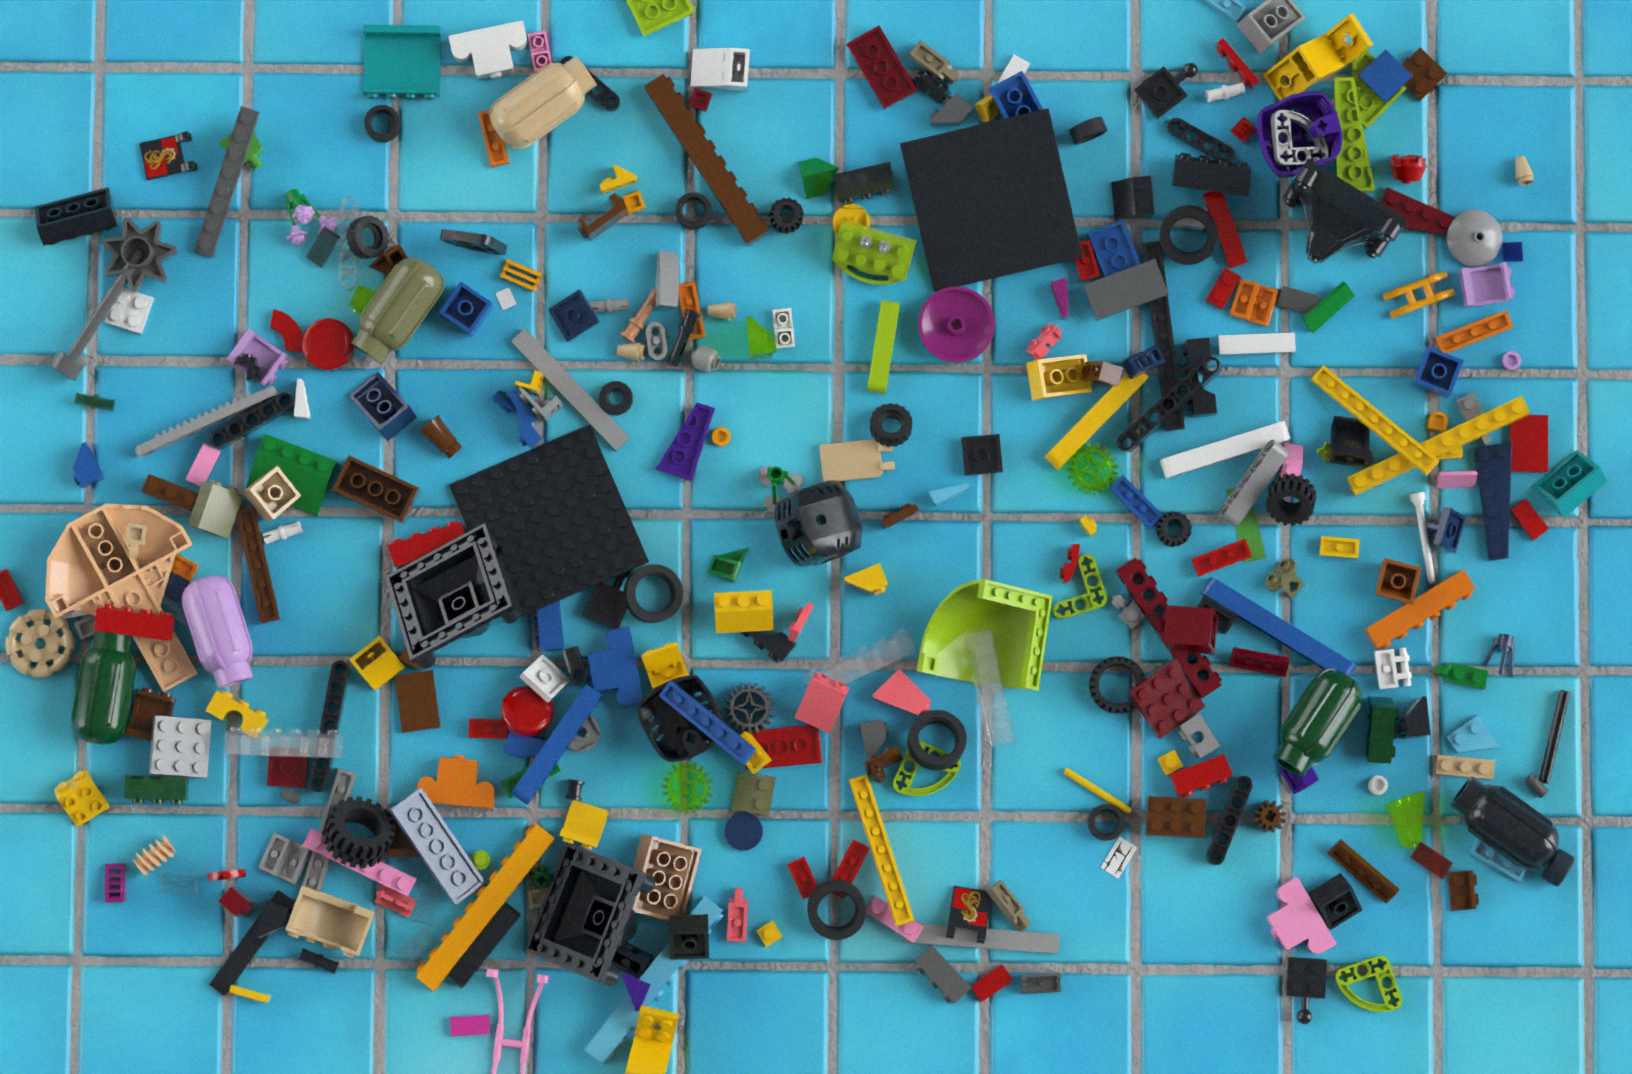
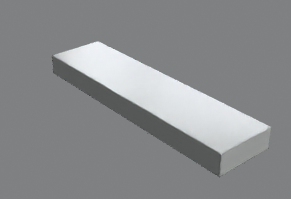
M1295 333L1219 335V355L1296 352Z

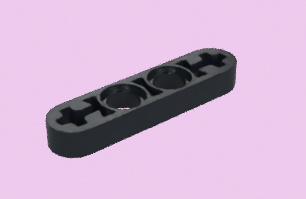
M564 57L561 60V64H565L566 61L568 62L574 57ZM588 70L596 84L602 86L603 92L595 95L591 89L587 93L606 110L616 111L620 107L618 95ZM606 92H609L607 94L609 99H616L615 106H608V100L603 98Z
M1173 118L1169 121L1167 130L1169 134L1215 160L1223 157V154L1220 152L1217 155L1214 154L1219 145L1221 146L1220 151H1229L1231 158H1226L1229 162L1234 159L1235 151L1231 146L1180 118ZM1176 123H1179V128L1182 130H1184L1185 127H1187L1188 129L1186 130L1184 137L1181 136L1183 131L1179 129L1173 131V126L1171 124L1175 125ZM1194 131L1197 133L1198 139L1190 141L1187 134ZM1210 140L1214 143L1215 147L1213 150H1207L1204 147V143Z

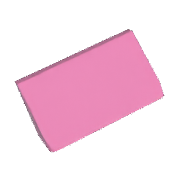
M1439 472L1436 475L1437 488H1474L1478 472Z

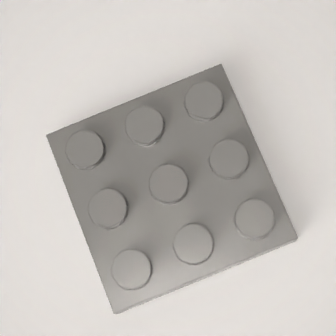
M153 716L149 774L207 778L212 720Z

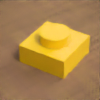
M1084 516L1079 520L1080 525L1089 537L1097 532V524L1091 517L1088 519L1087 516Z
M1175 750L1157 758L1165 776L1183 767Z
M773 921L756 930L766 947L783 937Z

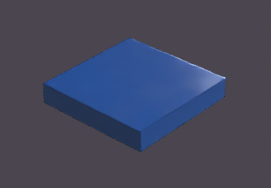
M1385 49L1358 77L1385 103L1412 75Z

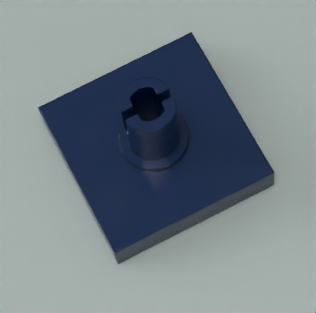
M1444 506L1440 522L1429 520L1427 523V531L1436 533L1434 544L1448 552L1456 553L1466 517L1454 509Z

